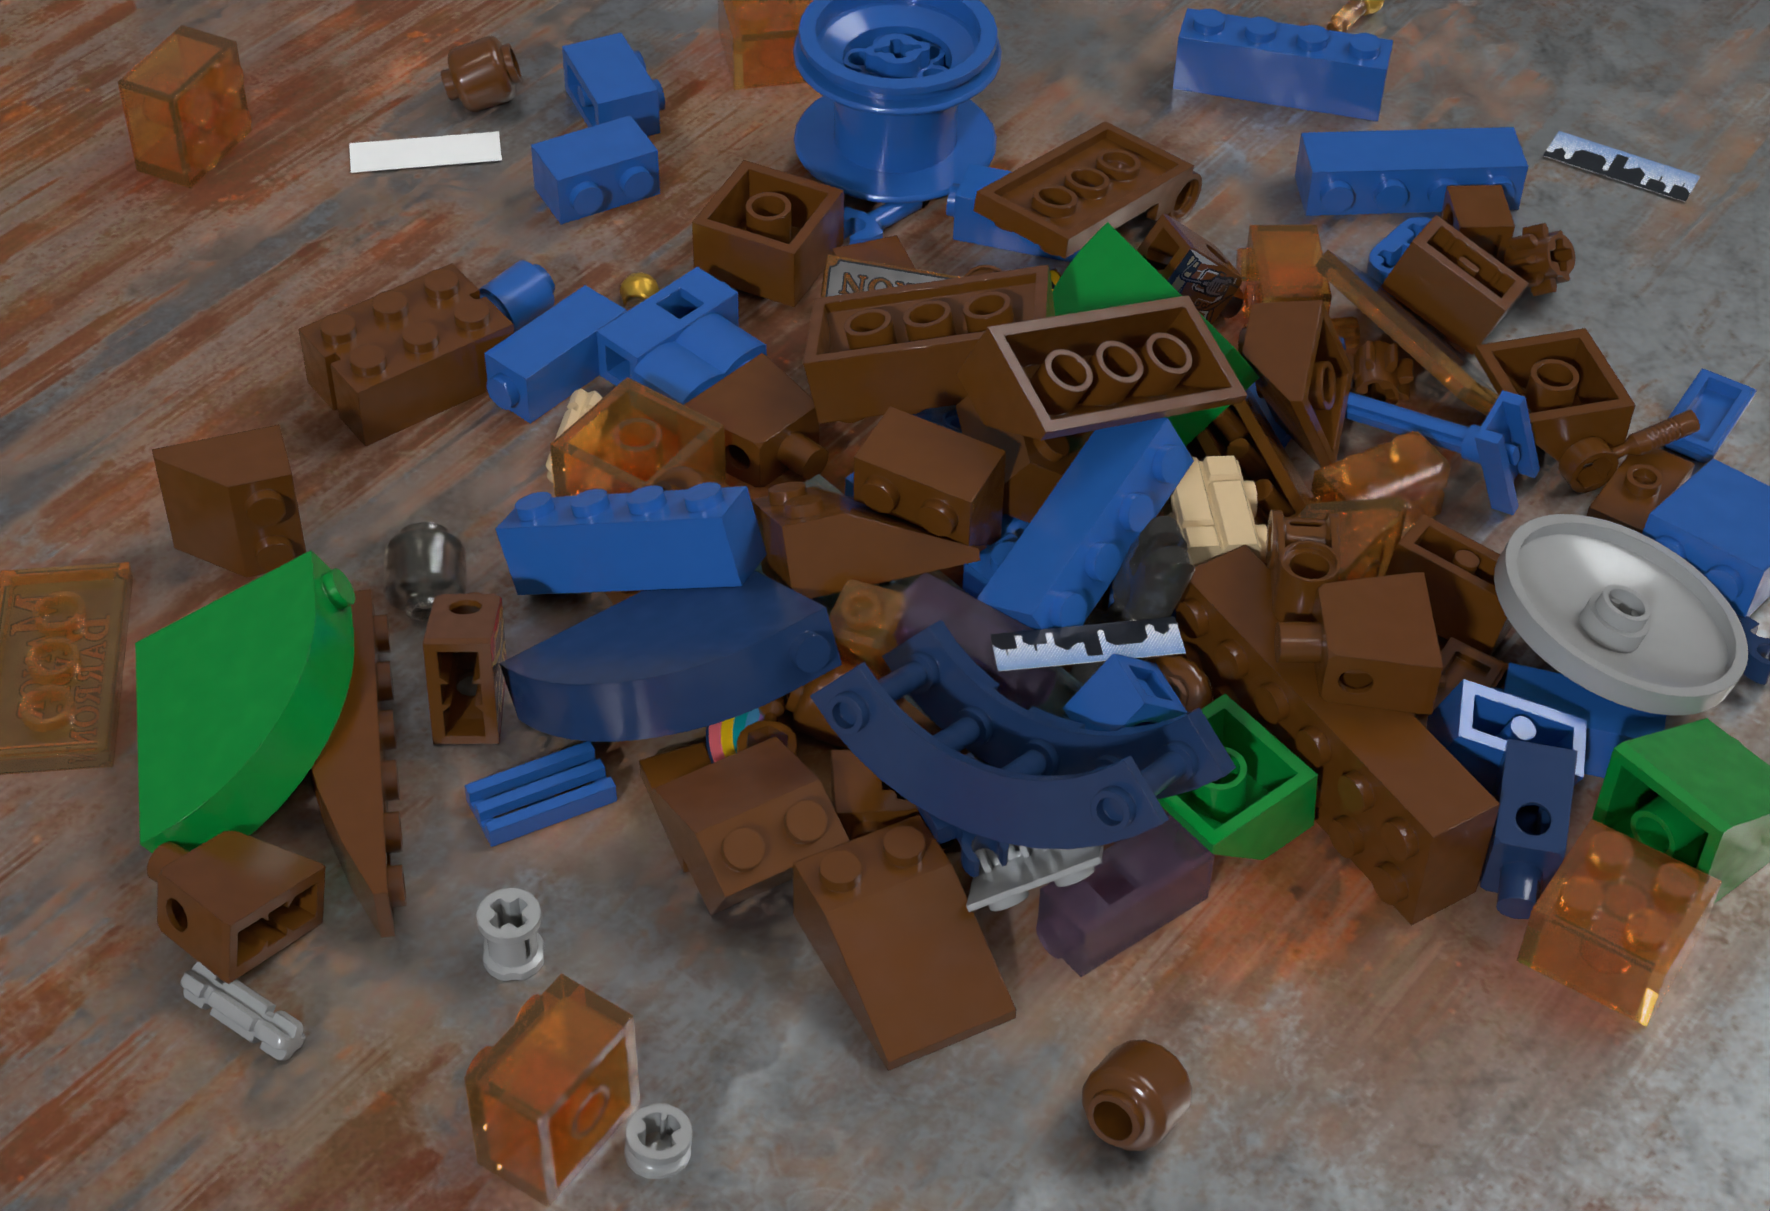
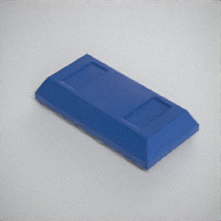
M1702 368L1668 417L1671 418L1690 409L1699 420L1700 431L1663 447L1704 464L1715 457L1756 395L1757 390Z

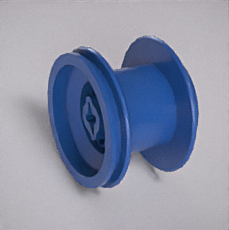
M813 0L801 16L799 33L795 38L793 49L795 65L802 78L816 92L823 95L802 113L796 124L794 134L795 150L804 168L820 182L842 189L844 194L851 197L878 203L900 204L923 202L948 195L953 183H961L969 163L989 167L996 153L997 137L995 129L985 111L971 100V98L981 93L994 80L1001 66L1002 49L997 37L998 30L995 19L986 5L980 0Z

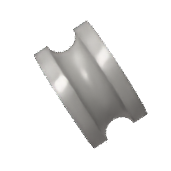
M662 1103L642 1106L632 1113L626 1123L624 1156L628 1166L636 1174L648 1179H664L682 1170L691 1156L693 1128L688 1116L679 1108ZM660 1132V1139L662 1140L668 1133L672 1135L671 1147L664 1150H656L657 1143L653 1142L651 1147L648 1148L645 1146L646 1135Z

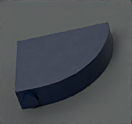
M754 570L743 586L643 590L499 663L517 717L526 725L540 732L570 740L618 742L678 734L740 716L796 690L842 665L826 607Z

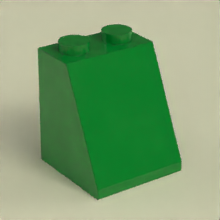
M1707 718L1624 741L1613 749L1586 837L1688 920L1692 921L1770 863V765L1744 747L1739 740L1731 737Z

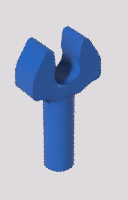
M922 202L886 203L868 214L864 211L844 207V239L850 236L849 245L883 238L884 229L920 210L923 204Z

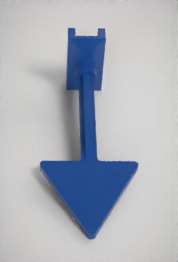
M1339 337L1344 350H1346L1344 339ZM1254 382L1249 389L1285 449L1291 437L1275 422L1265 399L1259 398ZM1502 390L1482 426L1473 424L1470 427H1466L1349 392L1345 413L1346 419L1461 453L1462 459L1481 464L1491 509L1514 515L1519 507L1514 487L1516 476L1519 473L1535 478L1540 470L1525 396Z

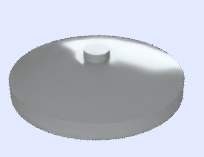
M1576 514L1546 515L1521 525L1513 533L1497 560L1494 572L1497 597L1505 615L1521 638L1558 672L1607 700L1653 714H1697L1716 707L1725 700L1744 673L1748 661L1747 639L1740 620L1726 598L1700 571L1681 556L1635 530L1590 516Z

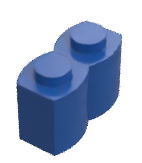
M718 313L705 315L689 325L676 341L656 347L632 370L635 401L682 432L681 406L759 354L763 353L767 356L766 344Z

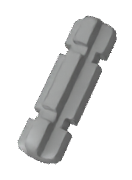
M198 961L190 971L184 973L180 984L184 988L183 994L186 999L204 1010L212 1007L211 1016L251 1043L262 1041L259 1048L276 1060L285 1061L290 1059L295 1050L300 1049L304 1044L306 1037L303 1033L304 1027L302 1022L282 1010L274 1013L275 1004L237 979L228 984L219 979Z

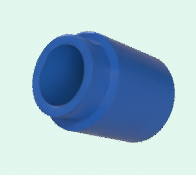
M519 260L479 288L480 298L486 296L513 323L514 333L552 308L555 302L553 294L555 285L549 273L538 264L532 265L525 260Z

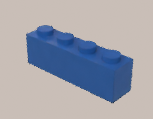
M1187 8L1178 37L1173 89L1378 122L1393 40L1378 38L1370 33L1351 34L1326 30L1318 25L1300 26L1274 22L1266 17L1248 18L1223 14L1215 9L1197 10Z
M1514 127L1301 133L1295 180L1305 216L1442 212L1446 187L1467 185H1501L1509 209L1519 210L1528 164Z
M1163 417L1095 430L975 600V604L997 634L1083 625L1194 462L1168 418Z
M715 482L698 484L686 490L664 491L662 487L654 485L639 488L631 493L607 494V491L604 489H591L581 492L576 496L552 497L548 492L532 493L519 499L515 503V508L495 528L517 595L743 586L767 555L747 486L721 487L720 484Z

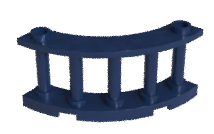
M942 619L882 656L892 671L890 674L877 680L866 663L863 662L810 696L828 724L852 753L893 790L909 802L944 822L969 833L1006 844L1036 849H1077L1102 846L1132 838L1169 820L1157 799L1196 790L1225 777L1236 768L1200 707L1170 720L1150 725L1123 727L1118 731L1085 729V724L1055 716L1035 706L1026 710L997 691L1000 684L993 680L971 659L955 640ZM909 694L942 730L932 736L910 718L895 702ZM966 748L990 765H986L959 752Z

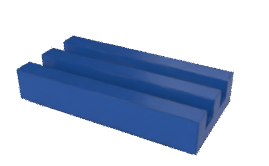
M590 741L464 785L466 801L491 847L617 801L616 785L611 777H606L605 766L600 758H595V749ZM588 782L591 783V784H589V785L583 786V787H581V788H578V789H575V790H572V791H570V792H567V793H564V794H561V795H559V796L554 797V795H556V794H558V793H561V792H564V791H566V790L575 788V787H577V786L586 784V783H588ZM529 804V806L526 807V808H523V809L517 810V811H515V812L506 814V815L501 816V817H498V818H496V819L493 818V817H495V816L501 815V814H503V813L512 811V810H514V809H517V808H520V807H523V806Z

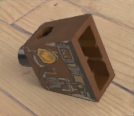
M1162 214L1137 251L1182 296L1189 295L1198 312L1211 325L1218 316L1224 318L1236 316L1241 310L1244 300L1243 292L1239 288L1242 284L1240 273L1214 244L1172 217Z

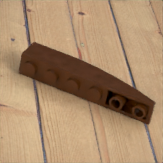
M371 589L354 591L355 603L351 605L354 628V662L347 697L326 745L309 772L328 838L347 880L381 938L395 936L394 908L407 906L403 865L391 866V853L403 852V835L399 811L388 812V801L400 800L396 759L385 760V750L397 749L393 709L383 710L382 701L394 700L390 661L380 662L379 655L391 653L390 629L387 614L375 615Z

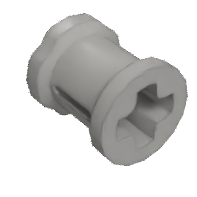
M510 887L496 890L487 895L479 904L476 913L479 931L486 938L483 944L484 968L491 976L501 981L526 980L535 975L544 965V940L537 932L542 920L539 901L533 894L523 889Z

